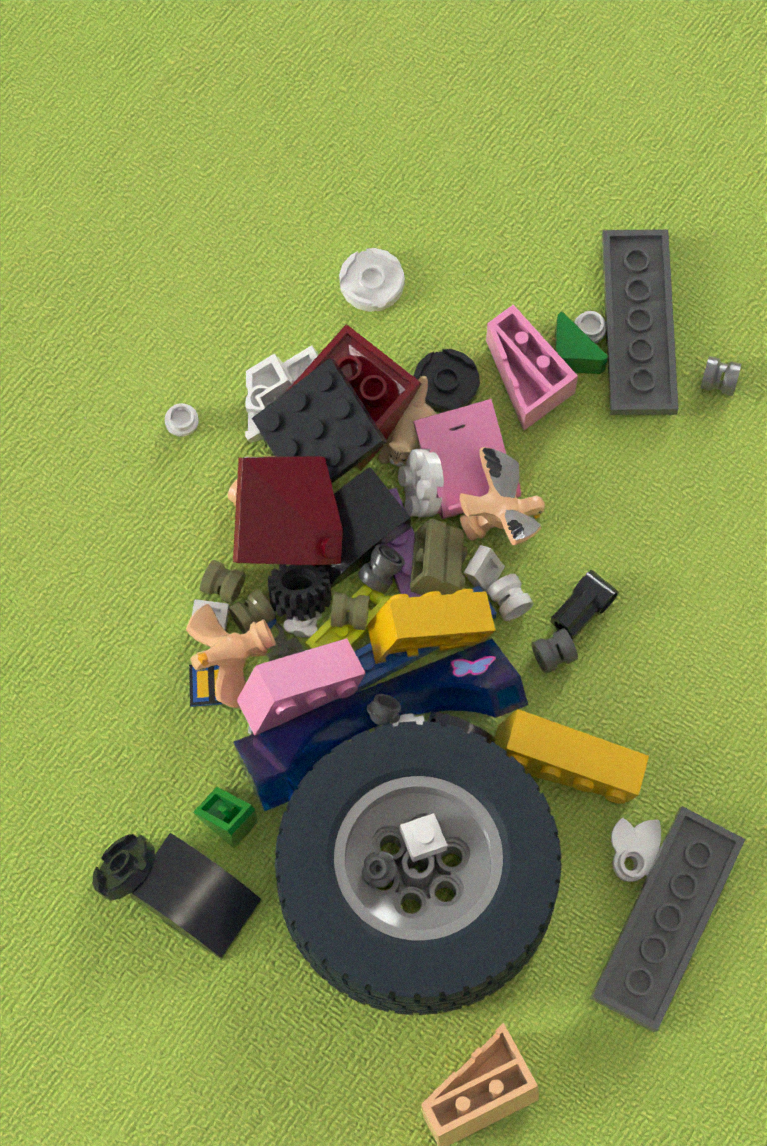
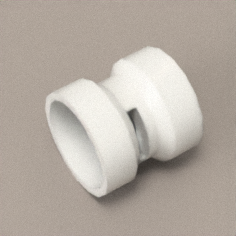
M509 574L498 579L487 589V593L492 601L499 604V613L504 621L520 617L530 610L534 604L530 596L521 590L522 583L516 574Z

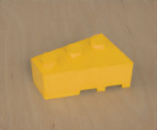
M462 589L453 594L441 595L439 591L425 593L421 597H409L408 594L394 595L388 599L367 625L375 664L386 662L387 655L406 651L408 658L419 656L418 649L439 646L440 651L481 644L495 631L487 592H473L472 589Z

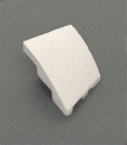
M312 345L284 363L273 354L246 371L248 431H245V437L250 443L264 439L252 418L284 394L314 361L318 353Z

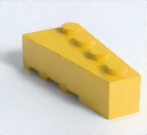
M519 709L498 725L495 734V744L507 751L506 756L509 758L513 756L525 768L524 773L526 774L529 773L533 777L570 786L579 791L605 796V799L618 804H624L639 796L649 758L648 755Z

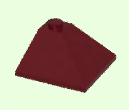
M346 324L288 390L329 358L334 359L387 441L422 384ZM382 447L355 467L362 471Z
M238 457L233 562L289 565L341 564L343 528L325 457Z

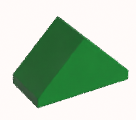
M561 311L557 315L554 350L575 373H603L606 370L608 355Z
M216 787L193 812L232 848H235L258 823L256 809L251 804L219 787Z

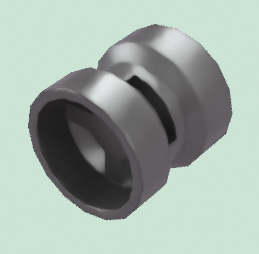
M709 356L700 388L706 390L716 388L720 389L725 395L733 396L742 364L736 362L726 364L722 363L717 357ZM722 372L725 373L723 381L720 380Z

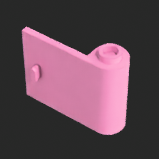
M492 399L413 421L420 448L431 449L429 452H435L442 465L444 487H437L436 498H442L441 506L436 513L440 514L442 519L464 513L460 502L461 493L478 497L488 494L490 487L482 467L479 449L481 447L492 448L506 454ZM519 482L516 489V498L521 497Z

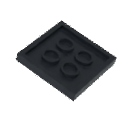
M331 358L252 418L275 456H324L331 484L387 443L341 368Z

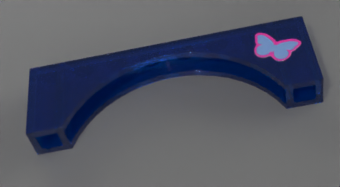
M489 639L354 693L349 697L304 713L258 735L252 734L233 743L242 769L265 812L289 802L294 791L299 789V783L309 770H313V766L325 754L329 755L333 748L345 740L349 741L353 736L379 726L372 721L367 711V705L374 700L377 694H386L395 698L401 705L398 713L400 716L411 713L417 715L438 711H467L497 718L528 705L521 676L495 641Z

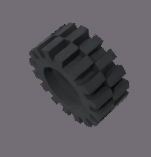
M280 564L279 570L274 568L271 571L272 576H268L270 604L280 617L286 614V619L293 620L294 616H298L299 621L304 620V615H309L311 619L316 617V611L322 614L325 612V607L329 608L331 604L330 575L328 571L326 572V567L323 565L286 566V564Z

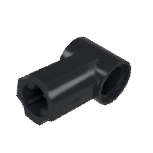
M590 570L575 586L572 596L551 617L550 622L557 631L564 628L573 640L596 614L601 615L608 609L619 591L595 571Z

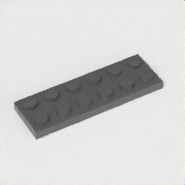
M668 229L603 230L602 251L610 415H677L679 408Z
M683 806L678 809L590 996L591 1000L652 1032L658 1031L746 839Z

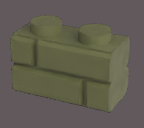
M428 519L415 532L410 583L411 592L422 596L433 591H439L441 595H446L462 590L465 583V575L461 574L462 563L467 556V547L463 546V530L453 526L447 527L445 523L435 519Z

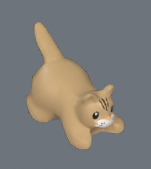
M426 376L419 378L422 385L395 426L387 443L380 451L378 460L381 464L391 462L397 466L404 464L406 466L410 452L414 449H421L413 421L437 414L425 403L428 390V379Z

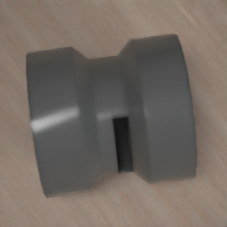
M378 544L371 552L370 563H365L358 575L368 587L384 593L388 591L393 583L392 576L400 573L405 565V561L394 549Z
M564 628L553 632L552 637L549 639L540 638L531 643L534 656L545 674L556 670L557 665L563 662L569 664L578 660V653L573 640Z

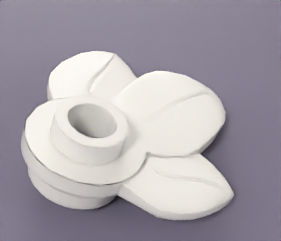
M621 818L615 824L611 833V843L616 852L612 864L614 872L620 879L633 882L641 879L644 875H648L660 850L661 825L659 820L644 821L633 827L626 819ZM627 857L631 858L634 862V868L631 871L624 864Z

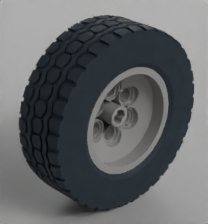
M416 721L399 722L398 726L394 727L392 723L375 727V731L370 733L367 730L352 737V741L348 742L345 740L331 750L332 754H325L313 766L314 770L308 771L299 783V789L295 790L286 806L287 810L284 812L281 820L275 851L277 890L283 918L292 940L296 943V947L304 959L310 963V966L322 979H326L328 984L342 994H348L349 998L364 1005L370 1004L375 1009L386 1012L391 1010L397 1014L413 1015V1013L429 1015L437 1014L438 1011L445 1013L461 1009L462 1006H470L483 1000L484 996H490L504 987L506 982L511 981L523 969V966L529 962L537 951V947L541 944L551 921L561 879L562 857L560 840L557 836V826L554 816L550 814L551 809L544 794L539 792L540 788L531 775L524 773L525 768L513 756L510 758L506 756L507 751L494 742H491V744L487 743L485 737L472 731L469 734L465 733L464 728L449 724L446 727H442L437 722L423 721V725L416 724ZM434 813L447 843V850L412 862L400 832V825ZM391 842L397 844L400 848L396 855H392L397 865V874L392 881L394 883L393 886L383 891L377 889L372 882L368 883L363 877L362 870L365 868L364 860L370 853H379L385 843ZM447 854H455L461 859V863L456 867H448L442 862V858ZM380 865L376 868L377 872L382 870ZM414 866H418V869H419L420 871H423V870H426V871H424L423 873H418L416 869H410V868H412V867H414ZM441 888H448L453 891L455 897L451 901L442 902L438 900L435 893ZM406 900H415L420 904L421 909L414 914H409L402 910L401 905Z

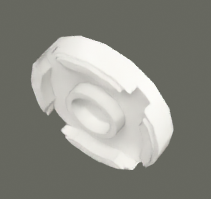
M369 248L366 251L360 253L357 251L351 254L343 263L339 274L340 289L346 301L355 308L368 312L382 311L394 305L401 297L405 285L404 272L399 260L388 251L377 248Z

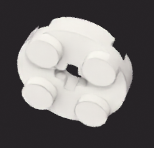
M431 449L412 450L408 456L406 466L399 468L398 481L400 486H404L406 497L405 511L409 516L432 517L436 515L441 506L442 498H436L437 487H444L443 470L438 455L435 452H429Z

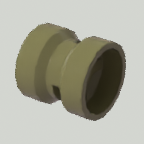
M212 560L203 575L200 591L209 595L218 594L223 601L233 604L241 592L246 574L237 569L230 571L225 568L223 563Z
M259 589L250 593L245 603L236 602L228 607L233 620L243 634L250 630V625L253 622L257 623L265 620L266 623H269L276 618L271 604Z
M335 592L332 604L331 626L342 627L344 625H352L354 629L366 630L370 596L359 595L356 598L348 597L346 593Z

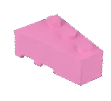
M514 305L487 323V345L524 431L575 393L578 376Z
M346 638L256 665L237 702L254 735H258L335 699L351 696L358 690V685L366 673Z

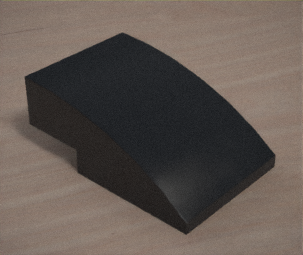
M371 467L364 470L334 493L343 533L341 564L323 565L326 567V572H329L331 588L362 568L365 563H369L371 552L376 545H387L412 528L410 516Z
M172 833L167 836L156 852L148 875L130 893L133 900L161 917L164 923L221 960L262 901L259 896L239 880Z

